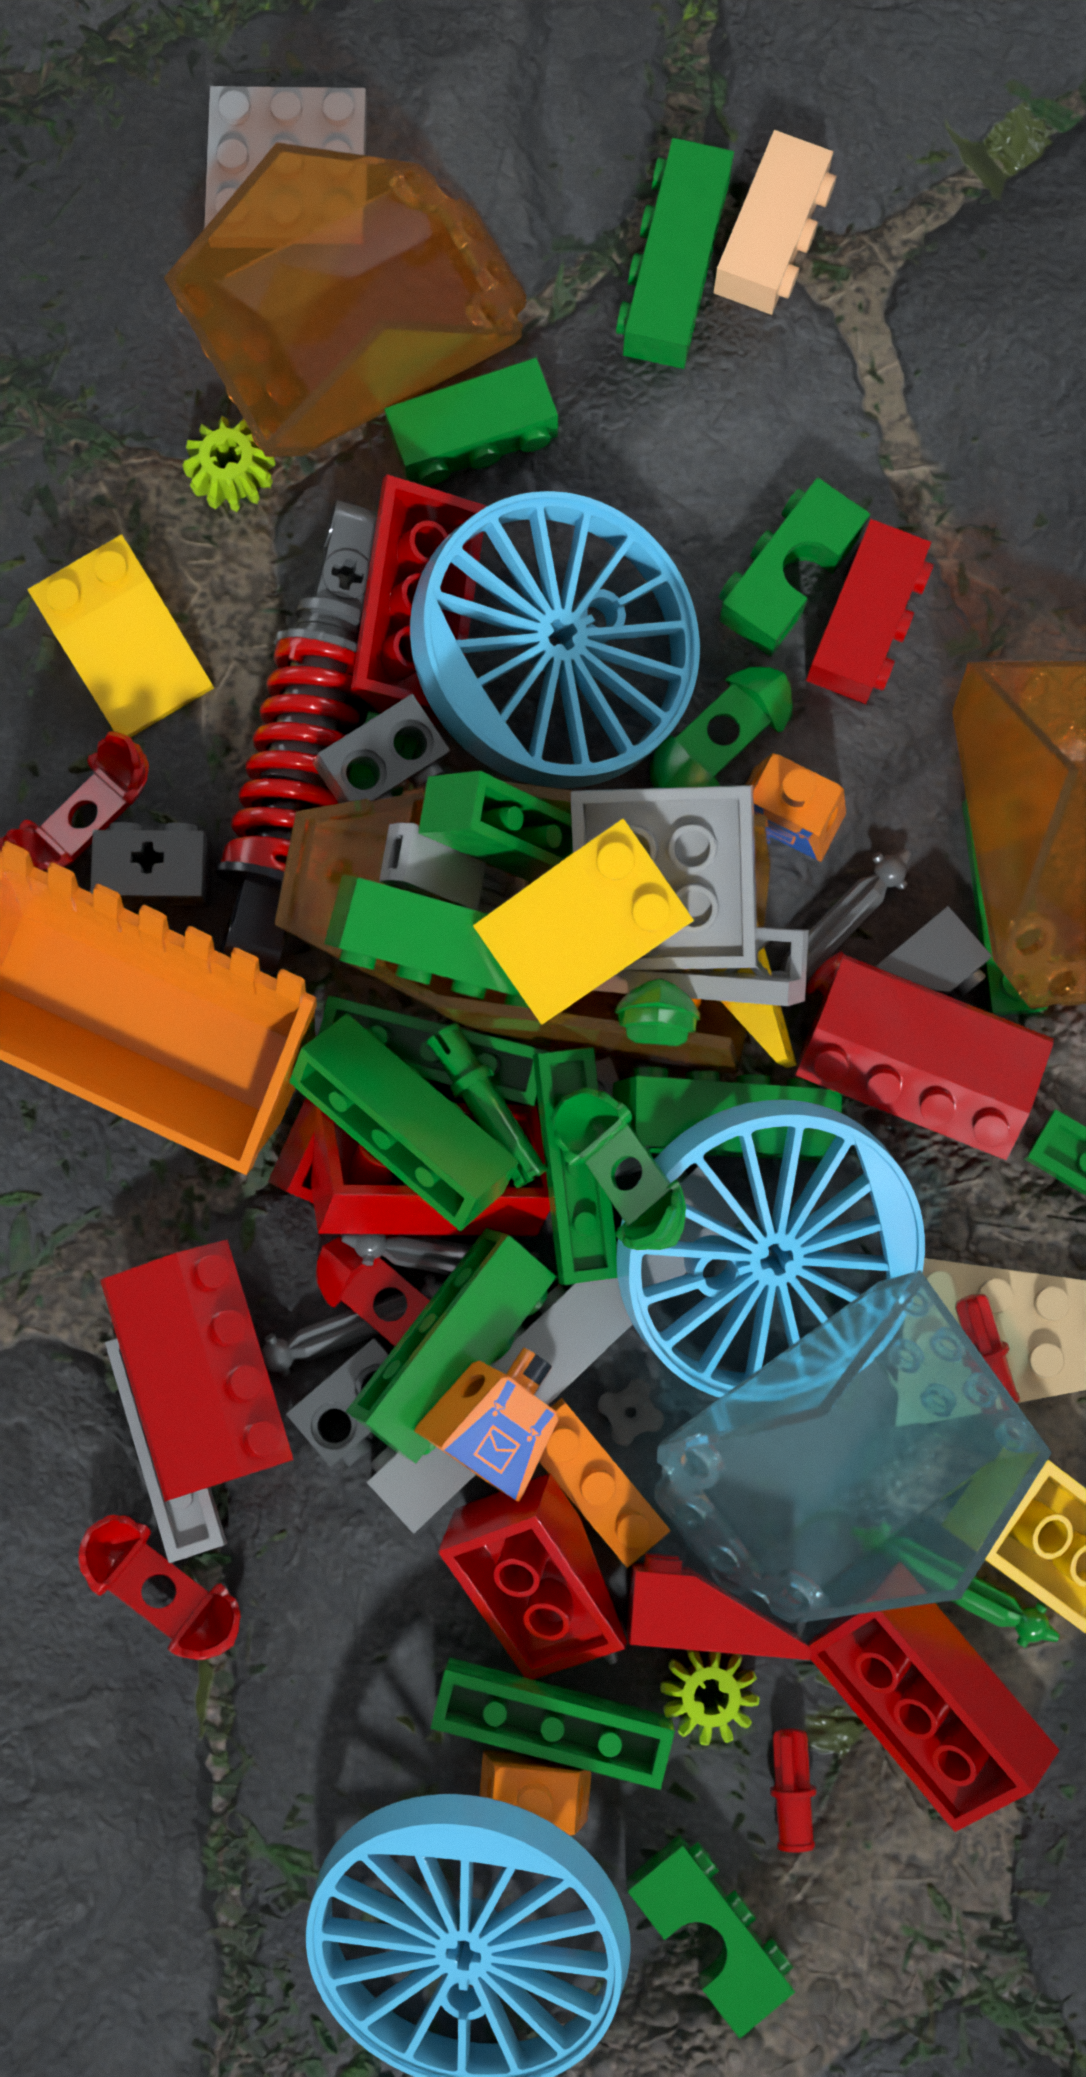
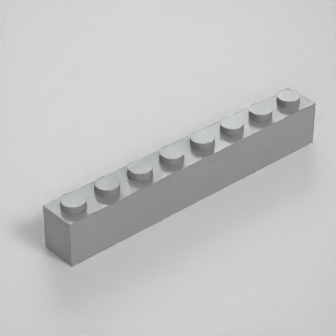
M699 1167L691 1174L684 1170L677 1178L686 1204L732 1228L740 1222V1219ZM685 1217L684 1230L679 1241L694 1242L703 1236L722 1235ZM648 1254L642 1257V1288L682 1276L686 1273L684 1257ZM618 1278L576 1283L568 1291L561 1284H558L548 1294L546 1301L539 1309L543 1315L527 1330L520 1325L513 1334L514 1341L509 1351L498 1361L492 1362L490 1366L506 1374L523 1347L532 1351L552 1366L534 1394L538 1399L549 1405L632 1325L621 1297ZM654 1303L649 1304L648 1307H647V1310H648ZM388 1446L370 1463L376 1474L367 1481V1484L414 1534L476 1474L437 1447L427 1455H422L415 1464Z

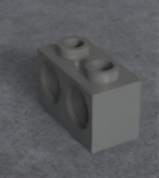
M411 694L319 752L313 762V766L349 820L362 812L370 820L397 802L392 793L410 782L414 789L417 790L427 784L428 776L440 775L443 770L439 763L444 760L450 750L414 695ZM401 735L414 738L421 749L420 758L407 760L399 756L394 748V738ZM352 765L367 767L374 775V787L368 790H360L353 787L347 779L346 769Z
M373 1338L286 1413L330 1467L335 1466L341 1460L350 1467L375 1446L369 1438L372 1432L349 1414L348 1416L352 1424L351 1432L342 1442L331 1441L324 1435L322 1420L325 1414L334 1408L346 1412L364 1388L368 1377L377 1371L390 1354L378 1339Z

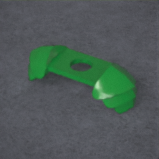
M749 667L728 676L725 682L730 687L676 738L669 734L657 747L650 761L649 768L653 788L720 786L715 776L768 726L777 733H780L790 720L793 712V700L786 674L771 667ZM726 716L737 723L739 736L735 742L722 746L711 741L707 733V726L714 718Z
M663 979L648 981L632 989L621 999L614 1012L619 1014L618 1024L625 1027L626 1036L633 1042L642 1044L679 1046L687 1041L688 1033L695 1032L696 1021L701 1020L698 1009L689 995L675 984Z
M581 1088L564 1096L550 1117V1126L554 1130L555 1143L564 1151V1158L568 1164L577 1166L586 1163L625 1221L615 1232V1236L622 1241L624 1246L634 1250H662L676 1246L684 1230L686 1203L682 1188L677 1179L670 1183L630 1125L632 1120L630 1110L626 1105L615 1100L606 1092L591 1088ZM636 1158L642 1167V1177L633 1189L623 1191L619 1189L615 1182L616 1169L623 1160Z

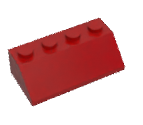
M388 474L383 477L351 690L380 714L413 694L435 726L441 722L424 695L412 656L410 620L413 599L422 572L438 546L457 527L487 506ZM484 532L473 537L462 546V549L478 562L480 560ZM450 563L443 577L440 590L443 593L473 602L476 582L456 565ZM441 609L455 639H468L471 618Z
M843 954L801 1048L795 1075L1007 1160L1031 1112L1054 1044V1038Z
M455 1103L463 1110L465 1115L479 1126L466 1103ZM507 1104L541 1161L545 1164L537 1107ZM316 1106L311 1189L318 1234L481 1235L485 1228H489L508 1235L537 1236L550 1212L546 1172L540 1176H534V1180L518 1189L513 1184L514 1181L511 1178L503 1194L460 1232Z
M227 1239L176 1252L100 1280L165 1502L294 1460Z
M905 1567L869 1589L807 1644L811 1648V1661L954 1832L1032 1793L1059 1752L1058 1747Z

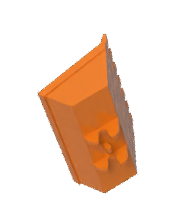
M5 841L2 851H0V1060L247 1175L253 1168L258 1153L281 1123L294 1093L295 1087L289 1083L300 1050L316 1037L315 1009L317 999L315 996L306 993L305 980L284 969H280L277 979L260 971L259 958L239 948L234 947L231 958L214 950L213 937L194 927L188 926L185 936L169 929L165 914L146 905L141 906L139 915L123 907L121 895L118 892L101 884L95 885L93 894L79 888L75 873L53 862L48 866V873L33 866L27 850Z

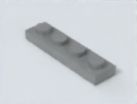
M116 1338L105 1342L168 1562L171 1563L226 1545L227 1541L211 1487L166 1502L164 1501L118 1340Z

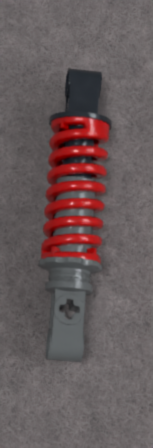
M338 499L335 500L323 541L324 551L312 597L303 598L298 602L296 616L299 618L297 628L278 631L275 636L274 661L279 669L272 672L267 679V690L271 697L267 698L260 707V718L265 725L260 726L253 734V745L258 753L253 754L246 762V773L252 781L246 782L239 789V801L245 809L239 810L233 815L231 821L232 830L239 838L232 839L225 845L222 860L218 863L216 875L219 878L239 887L233 912L226 926L220 953L231 958L234 947L248 952L259 958L260 971L271 977H274L281 958L286 935L285 926L292 900H314L319 882L312 875L313 867L321 866L326 858L322 849L303 843L305 836L328 838L332 833L331 823L324 818L312 815V808L330 811L335 810L339 805L331 791L326 789L327 785L313 766V762L319 752L346 736L339 732L340 728L356 727L360 720L359 712L352 706L347 705L346 701L362 699L351 690L378 512ZM338 574L347 576V586L350 587L348 590L339 587L340 580L337 577Z

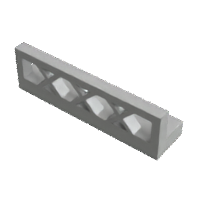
M757 927V953L770 941L791 942L790 976L770 975L759 961L756 968H751L755 974L739 973L738 971L741 968H727L725 971H714L713 969L621 970L592 991L629 993L632 989L648 981L663 979L675 984L692 999L790 1006L805 1001L809 930Z

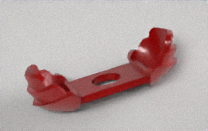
M108 732L105 739L98 742L97 752L90 755L87 759L88 766L94 774L41 826L32 820L26 819L22 821L19 829L8 830L6 835L0 838V850L2 851L5 841L19 846L29 852L34 867L47 873L51 862L64 868L69 867L92 844L93 830H106L130 805L134 804L142 793L147 782L149 763L140 745L134 743L131 737L122 733ZM86 804L97 806L98 814L91 825L83 829L73 828L72 816L78 808Z
M342 1236L323 1245L317 1259L315 1276L317 1285L328 1305L335 1308L343 1301L390 1343L396 1346L430 1300L380 1257L374 1259L372 1266L363 1265V1258L356 1253L354 1248L342 1242ZM385 1288H397L403 1292L407 1299L406 1312L396 1321H384L378 1317L374 1310L375 1297Z
M108 1515L87 1528L80 1543L78 1564L88 1586L95 1594L101 1596L107 1590L169 1637L171 1642L167 1649L179 1657L206 1660L221 1655L234 1646L239 1632L241 1615L238 1602L229 1594L224 1585L216 1584L209 1592L147 1545L146 1542L151 1534L150 1529L144 1524L136 1523L128 1516ZM154 1575L167 1576L176 1587L174 1600L163 1608L149 1606L142 1597L141 1590L143 1584Z

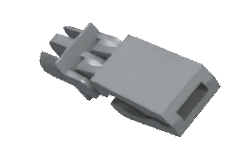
M414 823L389 824L379 880L385 885L487 914L528 886V881L522 878L513 877L498 868L487 866L485 862L418 834L419 825Z

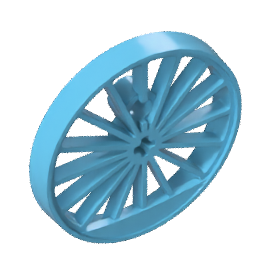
M539 491L511 496L487 506L457 527L438 546L422 572L413 599L410 620L411 650L415 670L429 705L444 728L466 751L493 770L515 780L542 787L578 788L613 779L638 765L666 739L683 716L693 694L699 668L700 638L697 617L687 586L669 555L643 527L622 512L600 501L566 492ZM518 520H530L543 594L501 524ZM546 520L575 526L561 598L559 597ZM485 531L526 600L465 552L462 546L473 537ZM587 532H590L608 542L616 550L582 598L573 606ZM625 556L641 573L647 583L618 598L611 591L600 588L621 558ZM453 563L518 616L441 592L440 586L449 564ZM652 591L659 603L665 622L624 625L626 618L624 606ZM588 607L597 608L603 613L606 619V627L598 628L592 624L595 619L592 614L588 616ZM441 609L522 635L456 640ZM669 635L671 665L605 645L604 643L615 639ZM557 637L561 644L553 646L549 639ZM524 648V653L478 679L463 654ZM599 659L669 681L661 709ZM529 661L533 667L499 713L483 689V686ZM544 671L545 675L528 753L506 724V720L540 672ZM592 676L652 723L649 730L636 745L631 743ZM557 679H559L574 765L551 763L542 759ZM575 682L617 750L618 756L596 763L589 761Z
M795 1100L757 1101L738 1105L705 1118L679 1135L655 1158V1161L670 1183L677 1179L691 1164L696 1163L745 1226L742 1232L686 1204L685 1217L722 1236L707 1235L698 1238L694 1242L678 1241L676 1246L662 1250H634L624 1246L622 1241L618 1239L616 1257L617 1277L627 1314L646 1345L678 1377L705 1393L729 1401L748 1404L791 1402L822 1393L849 1379L868 1365L892 1340L911 1309L921 1281L925 1257L924 1224L918 1200L906 1175L885 1146L865 1127L840 1112L809 1102ZM788 1126L771 1219L751 1134L759 1129ZM805 1128H813L835 1134V1139L789 1212L803 1130ZM736 1136H739L758 1219L754 1221L750 1219L703 1158L706 1152ZM851 1145H854L864 1173L808 1217ZM870 1192L875 1211L874 1215L819 1232ZM622 1218L621 1226L625 1223V1221L623 1220V1218ZM879 1231L884 1256L818 1250ZM769 1246H771V1250H770V1251H771V1255H770V1256H768V1255H769V1249H768ZM645 1254L684 1257V1266L688 1274L642 1288V1257ZM712 1259L727 1260L725 1269L719 1275L703 1277V1270ZM808 1266L886 1271L887 1279L877 1300L873 1301ZM796 1275L869 1312L843 1338L796 1278ZM787 1282L791 1284L837 1343L824 1353L806 1362ZM695 1289H699L707 1296L662 1332L655 1328L647 1310L648 1305ZM776 1291L793 1366L776 1371L761 1372ZM740 1294L699 1362L673 1346ZM758 1299L746 1372H733L715 1368Z
M437 1794L402 1800L369 1814L352 1826L333 1846L320 1869L306 1926V1950L311 1974L324 2003L332 2015L349 2035L366 2050L392 2067L414 2077H554L566 2071L582 2060L598 2044L610 2026L627 1978L631 1953L629 1926L618 1893L607 1874L585 1848L566 1832L532 1812L502 1801L462 1794ZM389 1855L415 1856L433 1898ZM437 1858L461 1860L460 1899L457 1901L454 1899ZM356 1861H363L404 1903L344 1875V1873ZM473 1862L502 1866L484 1901L473 1898ZM515 1869L550 1876L497 1913L494 1907ZM568 1887L573 1888L589 1908L516 1924ZM335 1897L389 1924L332 1917V1898ZM599 1931L603 1937L606 1953L537 1943ZM338 1942L393 1949L394 1951L346 1961ZM417 1969L376 1998L360 1982L362 1980ZM543 1970L603 1977L605 1982L595 1996ZM443 1975L416 2025L391 2011ZM526 1990L578 2015L562 2026ZM498 1995L540 2036L518 2041ZM440 2006L449 2014L458 2018V2040L427 2030ZM486 2014L498 2043L470 2042L471 2020Z

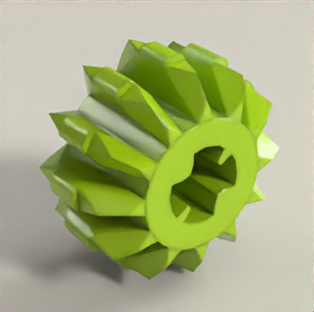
M221 416L218 423L219 429L215 431L201 424L199 432L203 441L187 440L186 450L191 458L183 463L186 476L192 478L190 487L193 493L198 497L207 495L209 506L215 510L225 499L228 500L231 510L238 512L241 505L239 499L244 497L258 505L260 497L256 487L271 488L273 480L268 470L276 465L273 452L266 450L269 445L266 435L261 431L252 433L250 423L244 418L234 429H231L228 419Z
M687 1650V1655L693 1664L688 1669L676 1659H671L668 1663L669 1669L673 1674L681 1678V1681L666 1680L661 1682L660 1690L662 1693L668 1696L680 1697L668 1702L663 1707L665 1716L672 1718L685 1713L677 1727V1731L682 1737L690 1734L694 1727L699 1724L698 1737L701 1745H709L713 1727H718L722 1739L728 1743L733 1740V1733L727 1724L734 1719L744 1728H749L752 1723L749 1716L739 1709L740 1705L750 1707L759 1705L760 1698L756 1693L740 1690L751 1685L757 1679L755 1672L752 1669H747L735 1673L743 1659L741 1654L730 1653L721 1664L720 1652L708 1651L707 1660L702 1661L699 1651ZM715 1679L719 1690L724 1693L723 1699L719 1701L717 1698H714L715 1706L704 1707L701 1697L695 1694L696 1688L700 1685L705 1689L706 1686L703 1681Z

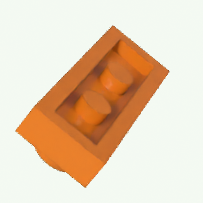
M560 1398L551 1406L558 1413V1422L539 1462L548 1473L552 1474L560 1488L628 1568L671 1530L566 1402Z

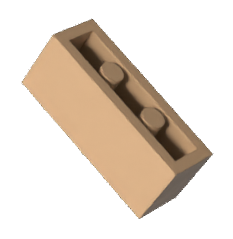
M776 130L773 131L717 267L714 294L771 315L779 296L787 299L790 297L799 273V267L792 264L798 250L805 253L808 252L818 225V221L811 219L817 205L827 206L837 176L829 173L834 151Z

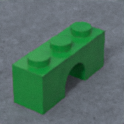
M818 477L807 492L800 488L795 491L781 513L785 521L775 534L769 530L765 531L750 553V558L755 561L744 575L736 571L729 578L718 596V599L723 601L719 621L770 657H772L801 618L808 599L787 582L783 570L794 562L810 561L818 564L833 575L864 534L870 517L869 512Z
M679 1834L626 1878L627 1892L664 1940L680 1927L693 1922L708 1924L721 1934L723 1943L718 1957L698 1975L703 1992L740 2039L795 1993L790 1977L787 1975L794 1966L773 1938L763 1943L750 1926L757 1918L740 1894L734 1889L730 1894L726 1895L714 1880L713 1876L720 1870L699 1842L689 1847Z

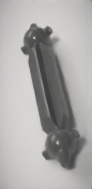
M907 849L895 855L883 856L881 852L874 854L872 860L875 862L873 875L859 879L808 931L806 979L883 902L887 887L896 886L898 890H902L907 886L908 883L904 878L906 876V865L911 856ZM791 950L784 956L780 971H772V975L790 976Z
M342 1235V1242L355 1249L356 1253L363 1258V1265L372 1266L374 1259L383 1255L395 1265L450 1275L472 1247V1245L422 1235ZM530 1252L531 1255H533L540 1263H542L548 1269L547 1265L539 1259L540 1254L538 1252ZM551 1271L556 1276L551 1285L559 1284L558 1274Z
M434 1274L426 1275L424 1277L425 1284L422 1286L420 1293L431 1300L445 1281L436 1279ZM402 1291L374 1301V1310L378 1317L384 1321L390 1322L400 1319L407 1309V1299ZM350 1310L299 1329L288 1341L276 1338L275 1334H269L264 1338L266 1344L261 1352L266 1369L272 1372H279L281 1377H285L291 1373L289 1367L294 1359L311 1361L380 1335V1333L356 1312Z

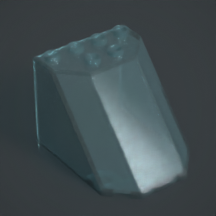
M918 1270L876 1283L666 1437L660 1443L657 1450V1463L662 1465V1476L655 1485V1501L663 1512L672 1519L677 1526L676 1529L698 1558L704 1561L710 1569L709 1572L720 1587L739 1597L745 1592H752L760 1596L767 1602L772 1614L793 1624L961 1599L1052 1452L923 1273Z

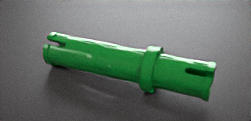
M451 1024L439 1031L441 1036L433 1035L426 1043L433 1050L453 1082L449 1089L454 1097H462L479 1126L492 1138L500 1141L520 1161L511 1177L514 1181L513 1184L518 1189L534 1180V1176L542 1175L548 1170V1167L541 1161L492 1082L491 1078L494 1076V1073L488 1064H481L462 1034L459 1024Z

